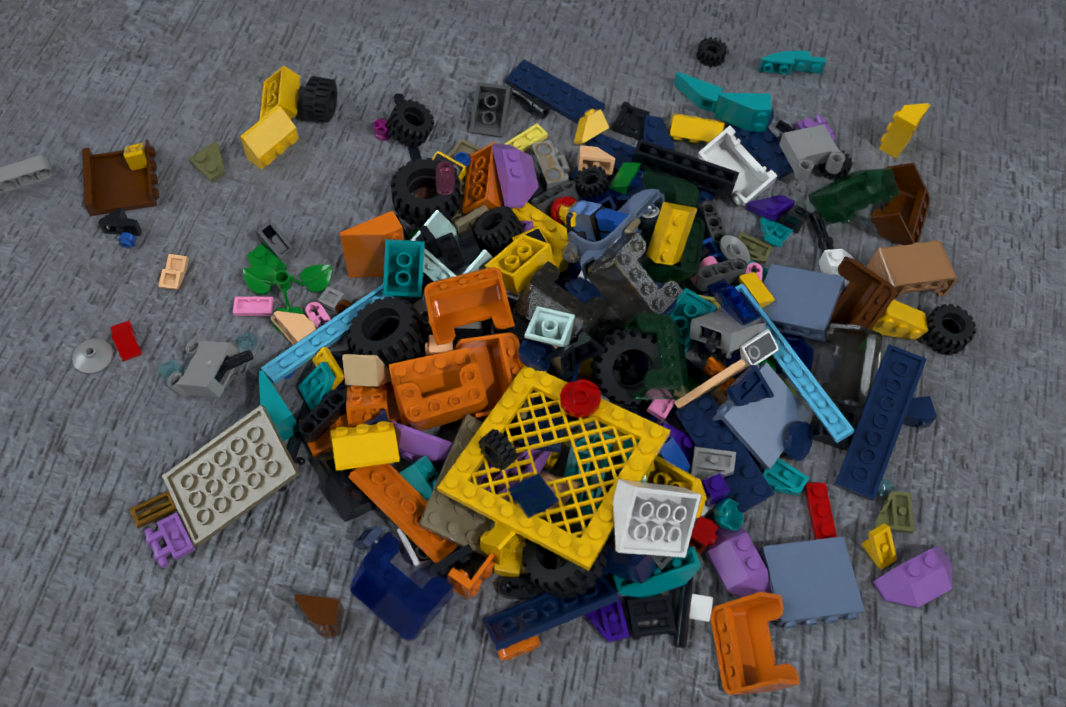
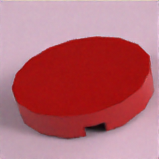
M577 379L574 382L570 381L561 390V407L571 416L578 418L588 417L594 414L600 407L601 393L599 388L589 380Z

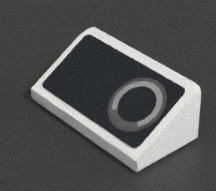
M768 329L740 346L741 359L745 360L748 366L757 365L778 351V346Z
M400 528L397 529L416 567L423 569L434 562Z

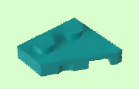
M761 217L759 222L764 240L774 247L781 248L793 232L792 229L764 217Z
M321 362L298 386L311 411L330 393L335 380V376L327 362Z
M779 458L770 469H766L763 473V476L774 492L795 496L800 494L809 480L808 476Z

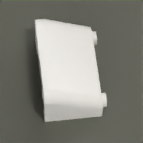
M729 126L698 152V158L740 172L732 192V199L738 206H745L774 184L777 175L772 169L766 172L767 168L765 166L762 167L740 144L741 140L739 138L736 139L733 135L736 131Z

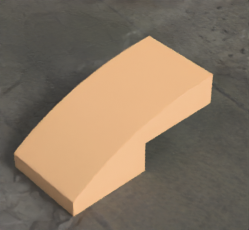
M168 254L166 268L162 269L158 287L178 290L185 276L189 258L182 255Z

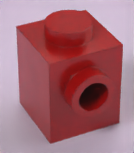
M700 516L693 526L689 546L695 547V550L702 554L707 545L712 547L718 535L715 532L718 526L712 520Z

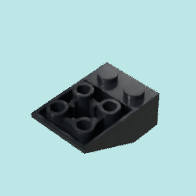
M356 468L331 475L324 488V491L344 522L360 517L377 507L349 478L350 473Z

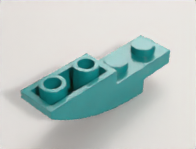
M810 51L778 52L762 57L758 72L790 75L791 71L822 74L826 58L810 56Z

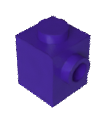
M721 473L702 480L707 498L705 502L707 507L718 503V501L726 498L730 493V489Z

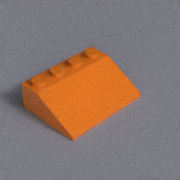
M393 210L339 232L348 276L384 277L385 239L404 240L403 227Z
M468 347L389 364L402 425L408 426L410 423L405 415L396 387V376L400 375L402 383L408 381L416 383L422 398L461 387L459 371L462 366L471 363Z

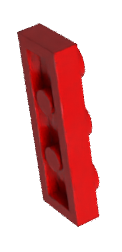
M826 482L806 483L804 490L814 540L837 537Z

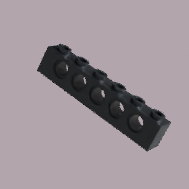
M639 139L631 162L641 163V169L728 198L732 195L740 173Z

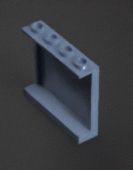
M771 264L763 284L775 301L762 308L779 332L826 341L828 336L827 327L840 292L845 289L844 277L836 274L831 275L818 271Z
M767 362L757 364V367L774 396L761 399L758 402H750L744 406H735L728 395V400L716 410L717 414L713 417L714 421L722 420L757 459L755 463L759 470L770 469L785 449L784 444L785 440L789 438L787 432L791 425L796 421L805 422L811 414Z
M844 537L763 546L758 552L761 559L765 562L772 594L781 595L784 611L779 621L775 623L776 627L783 626L784 629L796 627V624L802 623L805 626L816 625L817 621H825L828 624L837 622L840 618L851 621L858 619V616L865 611Z

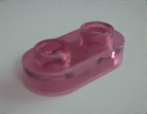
M443 161L436 166V190L442 195H449L455 189L454 165Z

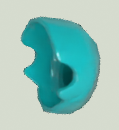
M724 498L718 501L713 515L716 524L721 529L736 531L743 524L744 514L737 509L739 503L731 498Z

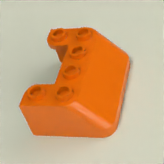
M490 267L429 283L424 289L429 323L437 346L454 340L455 327L491 318L493 319L494 326L498 329L515 326L501 270L497 267Z
M502 333L460 339L453 347V350L468 347L469 355L475 354L489 402L485 412L476 413L472 416L480 421L486 420L524 366L518 357L520 343L515 334Z
M474 353L470 354L472 363L465 364L459 371L461 387L422 398L416 383L411 381L402 383L400 375L396 376V387L401 403L413 429L424 431L464 419V416L467 414L473 416L476 413L487 410L489 402Z
M757 592L717 605L712 609L710 619L722 686L726 693L730 695L763 693L800 685L798 672L793 665H776L768 622L779 619L783 614L784 607L781 595Z

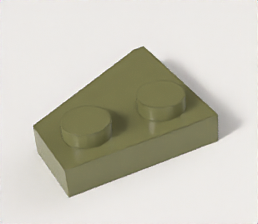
M890 491L872 528L875 529L885 523L890 526L891 532L907 534L915 532L911 493Z

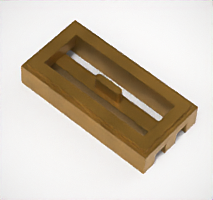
M168 490L129 510L136 527L139 529L177 511V508ZM169 498L168 501H166V502H164V503H161V504H159V505H155V504H157V503H159V502H161V501H163V500ZM152 505H155V506L149 508V510H147V511H144V512H142V513H140V514H138V515L136 514V513H138V512H140V511H142V510H144V509H146V508H148V507H150V506H152Z

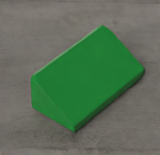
M623 163L609 188L626 195L639 171L641 163Z

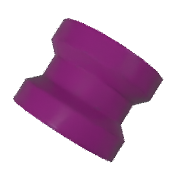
M377 119L373 124L374 135L378 140L384 141L391 137L389 134L390 130L387 129V119Z

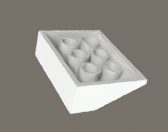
M619 479L613 500L616 551L618 553L686 557L701 495L684 487Z

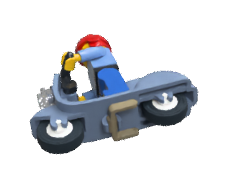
M659 189L640 191L633 195L618 211L606 209L601 204L576 201L575 198L570 196L556 198L551 205L550 213L556 222L561 225H567L569 243L562 249L564 259L573 263L578 260L586 280L591 277L599 280L614 277L621 270V261L630 252L636 254L645 244L643 238L652 229H655L662 204L665 202L664 194L660 193Z

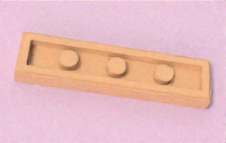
M740 359L674 403L677 408L684 407L748 368V364L745 360Z

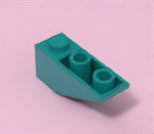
M678 71L673 84L697 107L713 113L716 108L718 94L723 91L722 87Z
M424 455L407 466L399 474L429 501L439 473L427 456Z

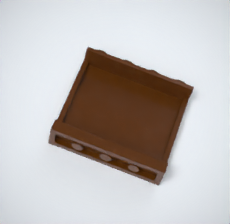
M148 139L145 140L147 167L134 171L130 169L124 157V150L93 155L90 148L82 149L84 206L90 216L109 214L120 207H123L124 211L157 206L159 191L156 188V184H158V178L154 172L157 170L156 161L153 160V157H156V152Z

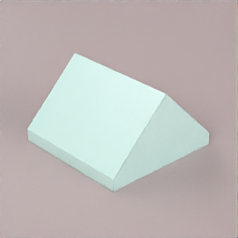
M537 306L524 337L560 347L567 346L570 342L575 315Z

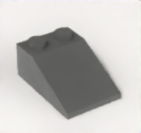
M477 82L470 133L503 137L512 98L510 86Z

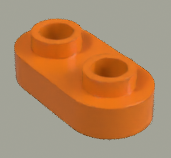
M532 636L529 639L501 649L497 653L500 661H506L539 648L541 642L538 636Z

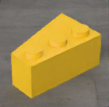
M893 299L869 333L915 340L929 330L924 312Z

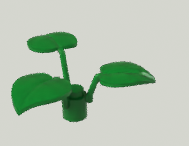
M324 264L309 266L300 273L301 281L295 279L293 275L290 276L287 271L281 270L276 272L273 267L267 265L243 268V275L247 286L256 294H267L270 292L271 286L277 285L278 289L283 292L286 308H279L276 311L303 314L299 307L290 308L287 290L292 287V281L301 286H307L310 292H322L331 282L333 267ZM272 321V324H273L274 328H275L278 332L282 333V332L280 331V329H279V328L274 324V322Z

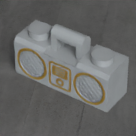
M547 140L533 143L531 146V156L545 191L565 181H569L567 172L570 171L566 158L564 155L558 156V149L556 146H553L552 141Z

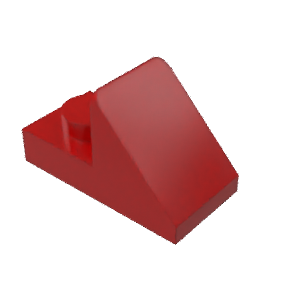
M130 320L110 327L112 339L123 362L142 355Z

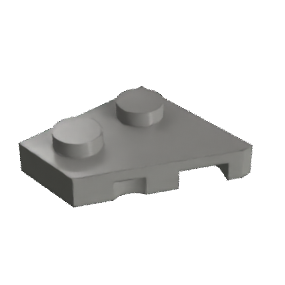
M695 447L691 475L697 477L702 482V480L719 473L723 477L734 474L736 452Z

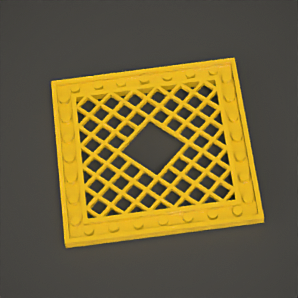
M524 365L437 489L438 492L589 571L615 528L613 500L618 480L642 482L669 437L670 430L602 398L599 409L594 414L588 416L590 418L582 419L581 417L578 418V421L568 423L566 415L569 414L563 410L560 403V393L567 382L546 372L536 371ZM541 396L543 403L532 406L530 398ZM544 396H546V397H548V398H550V399H552V400H554V401L546 402ZM527 400L529 407L521 408ZM559 405L561 412L550 414L548 407ZM545 408L547 415L536 418L534 410ZM531 411L533 419L522 421L520 413ZM517 415L518 422L510 424ZM562 416L565 424L554 426L552 418ZM548 420L550 427L540 430L537 422ZM594 421L597 429L586 431L584 424ZM598 421L607 425V427L600 428ZM534 423L536 431L525 433L523 425ZM580 425L582 433L572 435L570 427ZM520 426L522 434L511 437L509 429ZM566 428L568 436L557 438L555 431ZM492 429L499 430V433H504L506 430L509 442L524 439L525 447L517 448L516 453L527 451L529 459L523 461L516 459L514 463L506 468L516 467L517 476L507 478L505 470H500L496 467L489 469L487 459L485 458L486 455L481 452L482 449H480L478 442ZM613 430L615 438L604 440L602 432ZM617 430L620 431V432H622V433H624V434H626V435L619 437V436H618V433H617ZM552 432L554 440L543 442L541 434ZM599 434L601 441L590 444L588 436ZM538 435L540 443L529 445L527 437ZM584 437L587 445L576 447L573 439ZM631 439L634 447L623 449L621 441ZM570 440L581 474L540 484L530 450ZM617 442L619 450L609 453L606 445ZM603 446L605 454L594 456L592 448ZM588 449L591 457L580 460L578 452ZM632 452L631 456L627 461L625 454ZM622 455L624 463L613 465L611 457ZM607 458L609 467L599 469L596 461ZM484 462L486 470L477 472L479 467ZM593 462L595 470L584 473L582 464ZM531 463L533 472L522 474L520 466ZM623 468L617 477L615 470ZM502 471L504 479L492 482L490 473ZM611 471L614 479L603 482L601 473ZM487 474L489 483L477 485L476 477ZM597 475L599 483L588 486L586 477ZM535 476L537 485L525 487L523 479ZM582 478L585 487L573 489L571 481ZM520 480L522 488L511 491L509 482ZM568 482L570 490L559 493L557 484ZM505 483L507 492L496 495L494 486ZM612 485L611 489L607 493L605 486ZM553 486L555 494L544 497L542 488ZM491 487L492 493L485 490L484 488ZM601 488L604 496L593 499L590 490ZM538 489L541 498L529 500L527 492ZM587 491L589 500L578 503L575 494ZM524 493L526 501L514 504L512 495ZM572 495L574 504L563 506L561 497ZM509 496L510 502L502 498ZM557 499L559 508L548 510L545 501ZM542 502L544 511L533 514L531 505ZM602 502L598 510H596L594 503ZM591 504L593 514L582 516L579 507ZM527 506L529 512L522 509L521 507ZM576 508L578 517L567 520L565 511ZM561 512L564 521L552 524L550 514ZM546 516V517H547V521H545V520H543V519H541V518H539V517ZM592 519L586 528L584 521ZM580 522L583 531L571 534L569 524ZM565 526L567 532L558 527Z

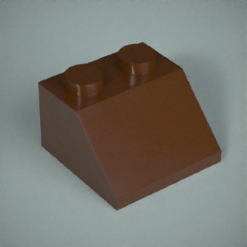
M295 594L294 599L300 610L317 633L321 634V637L331 639L334 638V635H341L345 609L340 598Z

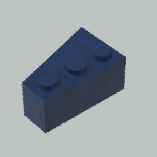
M612 531L605 545L608 548V555L605 556L607 563L606 567L602 568L603 574L608 575V573L618 575L622 579L643 583L657 569L652 556L618 553L615 547V531Z

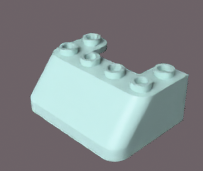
M438 210L424 224L434 235L435 239L451 232L454 236L457 234L455 226ZM420 230L411 239V241L424 240ZM424 247L423 272L435 282L486 269L485 265L493 257L484 249L472 264L452 272L447 268L442 256L437 259L430 250L427 251Z

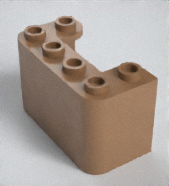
M936 240L926 243L917 242L911 245L878 248L866 268L896 288V299L900 298L902 293L930 289L938 297L946 296L958 281L942 242Z

